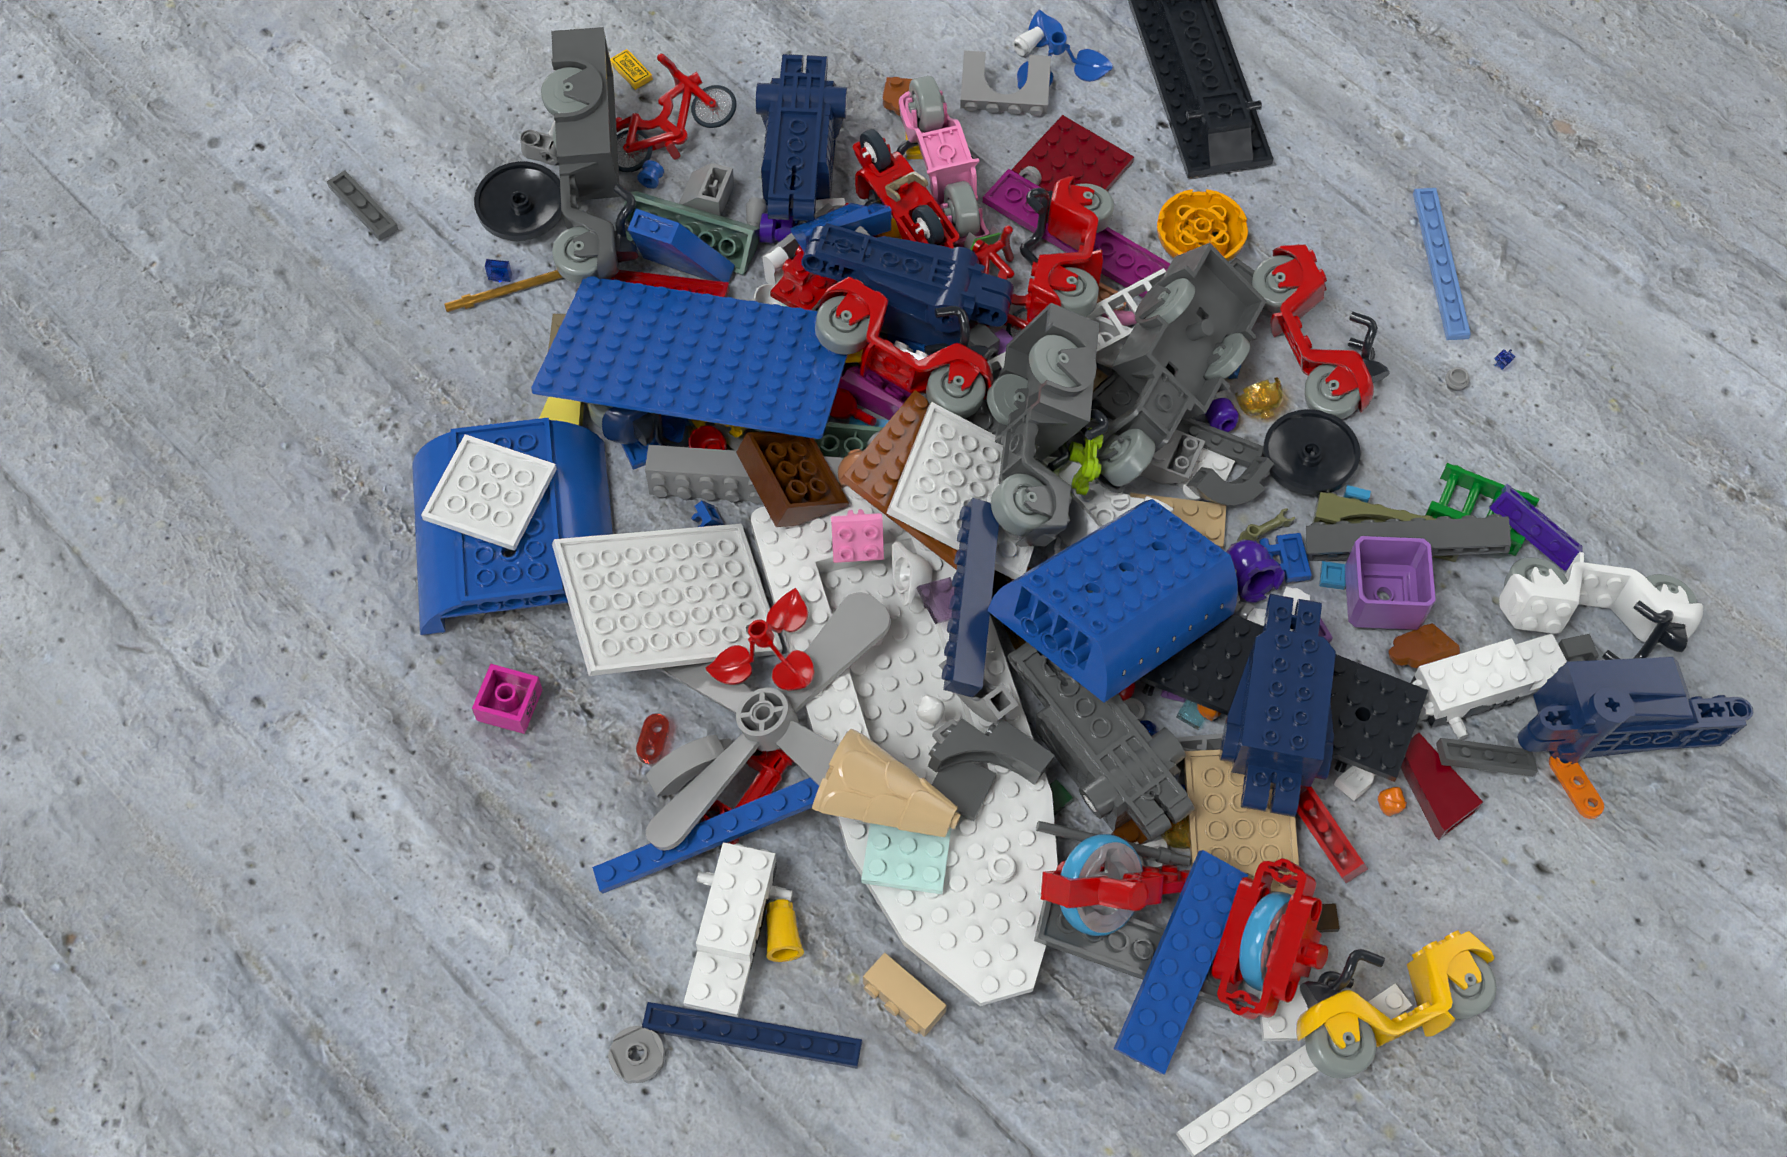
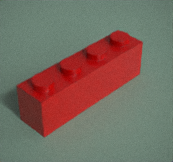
M1301 785L1297 813L1344 882L1348 883L1368 870V868L1312 786Z

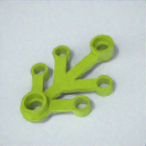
M1103 435L1092 440H1088L1085 436V447L1076 442H1071L1069 446L1070 461L1079 462L1082 465L1073 476L1071 488L1076 489V494L1086 496L1089 482H1092L1094 478H1098L1100 475L1101 464L1098 463L1096 456L1097 449H1100L1102 446Z

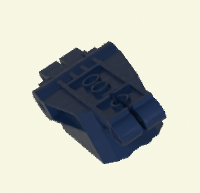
M829 223L813 229L801 260L803 268L810 273L837 281L851 277L860 280L868 288L882 293L888 299V305L881 332L925 345L939 343L952 345L960 341L961 333L958 317L953 315L936 318L935 308L958 306L965 310L969 322L973 320L981 324L999 327L1007 321L1014 294V286L1010 281L983 273L985 266L979 264L977 255L968 248H949L887 236L876 238Z
M1270 594L1264 618L1263 633L1258 635L1254 641L1225 721L1219 759L1232 762V773L1244 775L1241 808L1265 812L1270 789H1272L1270 813L1295 817L1301 785L1311 787L1315 778L1326 780L1330 771L1334 738L1330 698L1336 651L1324 637L1318 636L1322 603L1298 599L1294 615H1292L1294 598Z
M1674 657L1569 661L1558 668V671L1551 678L1547 679V682L1533 695L1538 714L1519 731L1517 738L1520 746L1529 752L1549 751L1554 759L1558 757L1562 763L1572 762L1571 764H1575L1585 758L1663 749L1722 746L1732 735H1735L1747 725L1746 722L1753 716L1754 712L1752 705L1742 697L1718 695L1704 699L1702 696L1690 698L1681 668Z

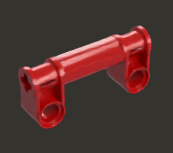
M781 749L761 751V755L751 756L746 764L758 771L759 774L735 808L773 793L782 780V774L788 766H792L794 761ZM715 800L701 820L703 822L710 819L706 816L710 811H716L720 815L732 810V808L719 800ZM737 838L728 843L733 845L738 844L739 839Z

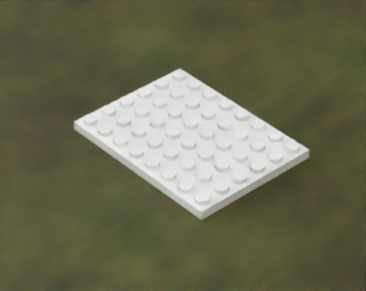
M742 524L554 539L552 544L589 676L713 662L722 651L734 645L743 646L750 653V643L748 641V638H750L748 633L749 625L759 619L766 622L770 608ZM773 632V643L781 653L783 648L779 635ZM755 644L754 657L776 655L770 647L760 648Z

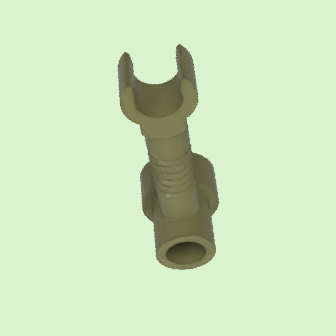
M1282 509L1274 519L1260 526L1255 524L1248 525L1246 530L1239 535L1237 542L1243 539L1258 542L1260 536L1277 527H1289L1295 517L1285 518L1284 515L1288 509Z

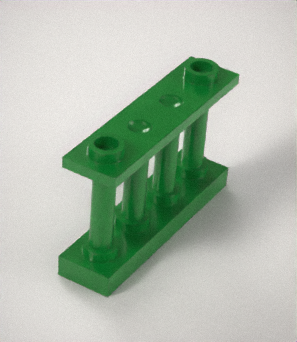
M1447 463L1440 479L1447 481L1439 503L1431 501L1425 515L1431 516L1434 519L1443 516L1450 517L1451 519H1461L1463 516L1472 514L1479 494L1493 499V503L1499 497L1505 485L1467 471L1458 465ZM1456 485L1470 490L1462 512L1448 507ZM1516 490L1535 507L1537 506L1539 498L1532 496L1528 492ZM1489 509L1487 516L1495 514ZM1510 526L1511 547L1508 554L1516 556L1525 537L1519 535Z

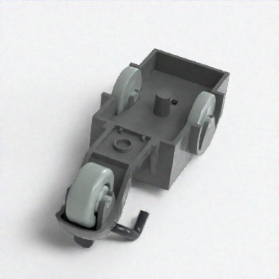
M604 27L551 31V61L553 70L556 71L552 72L544 80L541 87V96L545 108L554 116L555 120L553 141L559 163L561 210L567 228L555 240L552 249L553 260L557 271L568 281L581 283L583 279L590 276L611 280L619 271V263L636 260L639 256L635 242L628 240L626 235L630 225V221L627 218L634 210L636 200L628 190L619 184L614 75ZM621 197L627 202L617 216L615 222L616 231L611 222L580 211L579 207H577V201Z
M1211 243L1174 257L1163 278L1147 292L1135 312V321L1137 323L1111 366L1139 394V397L1131 409L1109 424L1108 430L1102 434V446L1100 449H1097L1096 458H1098V463L1101 464V472L1099 477L1094 479L1108 491L1123 492L1125 485L1140 476L1147 468L1154 453L1167 444L1180 421L1207 412L1216 393L1229 389L1230 385L1224 379L1230 376L1243 363L1250 350V341L1255 340L1257 337L1251 329L1267 301ZM1198 309L1204 314L1205 320H1202L1196 314ZM1168 363L1175 369L1174 376L1165 368ZM1096 397L1092 400L1091 409L1094 410L1102 405ZM1088 424L1081 429L1084 436L1089 428Z

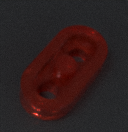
M651 714L643 723L636 752L639 760L645 764H654L662 757L670 731L668 719L662 714ZM655 727L661 728L659 732L653 731ZM648 750H654L652 755L645 754Z

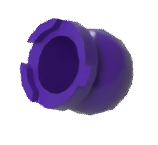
M1243 539L1232 544L1226 551L1231 555L1234 568L1237 571L1238 593L1247 602H1258L1266 599L1267 597L1264 594L1273 587L1277 590L1282 584L1285 573L1280 564L1271 559L1267 548L1257 541Z

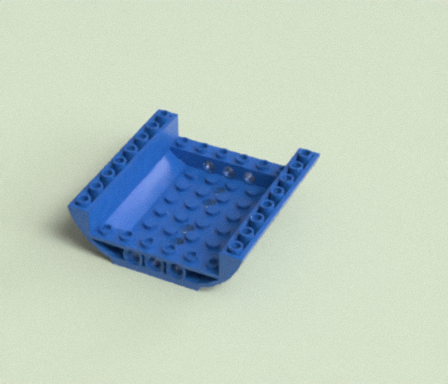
M548 417L451 429V432L429 441L418 451L412 463L420 635L446 632L445 618L568 603L552 546L554 539L613 534L604 441L597 434L577 424L549 420ZM465 434L556 464L557 470L515 549V555L512 557L503 556V553L508 548L422 519L421 514Z

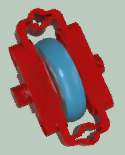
M1281 858L1275 862L1263 861L1258 865L1254 879L1244 877L1240 881L1213 963L1212 976L1215 979L1221 980L1217 992L1218 999L1229 1005L1230 1010L1234 1014L1252 1020L1258 1016L1270 1018L1275 1015L1280 1000L1287 1003L1292 1001L1300 978H1309L1311 968L1322 969L1328 958V947L1320 944L1322 934L1316 930L1322 911L1321 899L1313 897L1316 881L1312 876L1305 873L1300 866L1288 859ZM1278 871H1282V872H1285V873H1287V872H1292V873L1296 874L1297 876H1294V875H1291V874H1289V875H1284V874H1282V873H1280V872H1278ZM1273 879L1288 888H1296L1293 895L1285 892L1271 893ZM1243 979L1253 989L1263 992L1261 999L1246 991L1238 990L1239 984ZM1237 1001L1242 1002V1003H1245V1002H1246L1247 1004H1250V1005L1254 1006L1255 1009L1250 1008V1007H1247V1006L1244 1007V1006H1242V1005H1240V1004H1237L1236 1002H1237Z

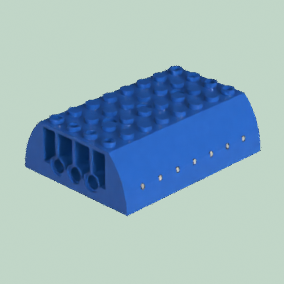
M1150 499L1136 505L1003 586L994 595L988 612L1105 703L1233 615L1238 595L1237 577L1230 554L1167 510L1160 503Z

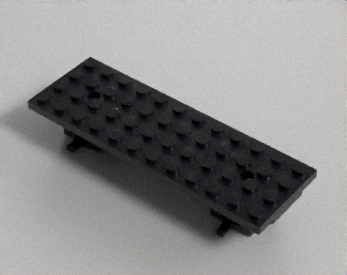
M1128 0L1187 178L1272 165L1274 158L1256 111L1262 109V103L1260 100H1252L1217 0Z
M1231 615L1138 679L1146 683L1142 692L1146 695L1149 689L1148 696H1152L1155 687L1228 716L1254 641L1258 635L1263 633V626L1237 615ZM1336 654L1330 698L1334 733L1332 757L1338 759L1334 769L1338 771L1341 763H1343L1340 772L1344 773L1347 764L1395 782L1428 690Z

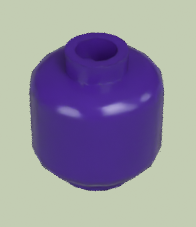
M1217 398L1211 402L1205 413V418L1210 426L1230 432L1239 421V413L1229 399Z

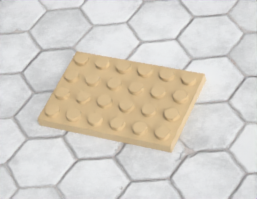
M1220 750L1185 751L1186 757L1183 759L1185 788L1189 799L1195 807V810L1188 815L1191 868L1200 850H1204L1248 874V877L1254 879L1258 865L1263 861L1275 862L1278 859L1284 858L1299 866L1295 817L1270 813L1272 789H1270L1265 812L1241 808L1244 775L1231 772L1232 762L1221 761L1219 759ZM1278 871V872H1280V873H1282V874H1284V875H1289V874H1291V875L1297 876L1296 874H1294V873H1292V872H1287V873H1285V872H1282V871ZM1274 879L1271 884V893L1285 892L1293 895L1296 888H1288Z

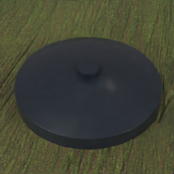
M511 162L495 168L481 180L475 192L474 206L480 223L489 233L505 240L526 241L542 236L550 231L563 215L561 210L560 179L549 168L534 162Z
M1304 409L1287 413L1271 425L1264 439L1263 457L1269 458L1274 463L1270 469V475L1280 485L1299 494L1316 496L1320 495V492H1335L1344 487L1353 478L1360 461V445L1353 430L1340 418L1320 410Z

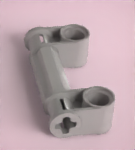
M555 120L548 134L530 129L521 133V152L525 158L541 161L549 165L557 164V151L553 141Z

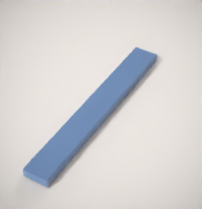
M1437 188L1414 189V202L1446 340L1469 339L1471 332Z

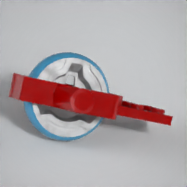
M1109 834L1094 835L1078 844L1067 860L1062 861L1055 871H1045L1042 873L1041 900L1060 905L1064 917L1076 930L1091 936H1104L1117 931L1125 925L1135 911L1142 910L1146 905L1160 904L1162 902V894L1180 893L1190 870L1179 871L1177 866L1169 864L1162 865L1161 869L1143 866L1135 849L1124 839Z

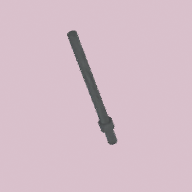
M1038 821L1036 825V831L1081 842L1091 836L1098 835L1043 821ZM1128 842L1138 855L1156 859L1158 863L1168 864L1170 862L1187 867L1190 864V856L1171 852L1169 848L1159 847L1157 849Z

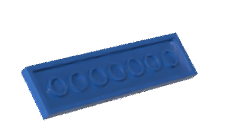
M1204 850L1198 851L1114 1046V1050L1159 1074L1165 1075L1219 947L1239 883L1244 877H1248V874Z

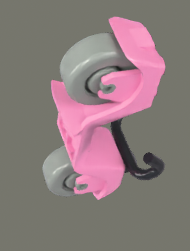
M929 75L914 78L910 82L909 91L904 93L899 99L900 115L908 140L903 141L896 151L904 156L909 148L919 146L927 174L930 178L931 195L959 233V239L953 243V246L965 247L964 243L969 232L975 235L976 239L990 235L983 221L982 208L977 196L975 166L980 160L979 158L974 159L971 156L960 122L949 117L943 92L939 90L935 79Z

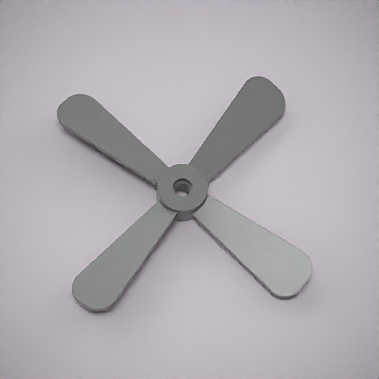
M862 592L850 594L842 601L805 651L814 665L813 680L806 688L792 691L782 690L779 687L777 689L761 688L752 692L743 683L729 685L714 679L706 670V667L712 662L656 668L735 713L737 725L743 734L651 819L646 828V838L654 847L665 851L678 846L756 749L773 751L780 748L820 786L830 767L829 763L838 745L798 724L796 713L888 633L891 626V617L886 607L873 596ZM853 819L858 823L867 824L866 822H863L861 820Z

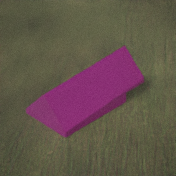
M845 363L838 388L849 391L855 397L858 405L888 420L893 417L912 394L870 369L862 377L860 376L861 365L853 367Z

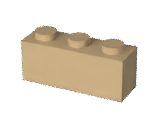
M886 953L863 976L864 990L872 998H880L885 1003L884 1007L893 1016H901L906 1021V1027L914 1034L919 1032L925 1037L946 1013L947 1005Z

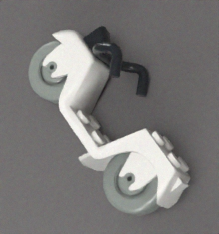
M1579 552L1574 558L1565 575L1557 566L1544 559L1526 557L1516 561L1505 578L1504 589L1499 597L1500 609L1515 629L1560 634L1578 605L1609 608L1640 641L1645 643L1632 659L1647 658L1656 645H1663L1670 650L1682 653L1687 646L1688 638L1694 633L1703 617V605L1697 603L1693 591L1682 581L1664 574H1654L1645 577L1638 571L1630 568L1584 563L1583 552ZM1607 650L1602 656L1605 660L1620 659L1610 650Z

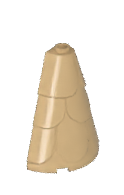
M850 729L845 734L837 747L812 805L813 810L823 814L897 827L903 831L946 837L950 828L955 830L961 814L957 813L958 807L925 778H919L910 768L898 762L868 737L854 729Z

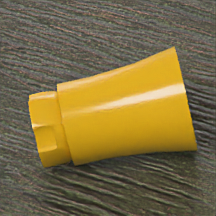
M787 899L769 902L766 914L767 959L773 962H787L800 958L804 954V950L800 941L792 902H789Z

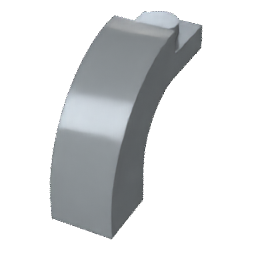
M946 660L939 664L942 670L946 665ZM984 678L983 688L973 698L957 694L968 708L988 722H996L1019 705L1003 683L999 686H994Z
M717 735L706 736L689 742L662 758L646 774L656 796L677 794L690 779L700 774L732 744L731 739L719 740Z

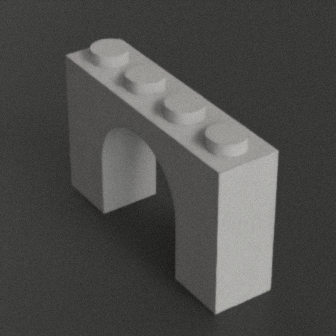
M964 50L960 108H964L967 111L986 110L990 113L1008 111L1010 114L1025 112L1035 116L1047 114L1051 56L1029 55L1028 74L1025 85L1015 93L1000 94L992 90L986 83L984 76L986 52Z

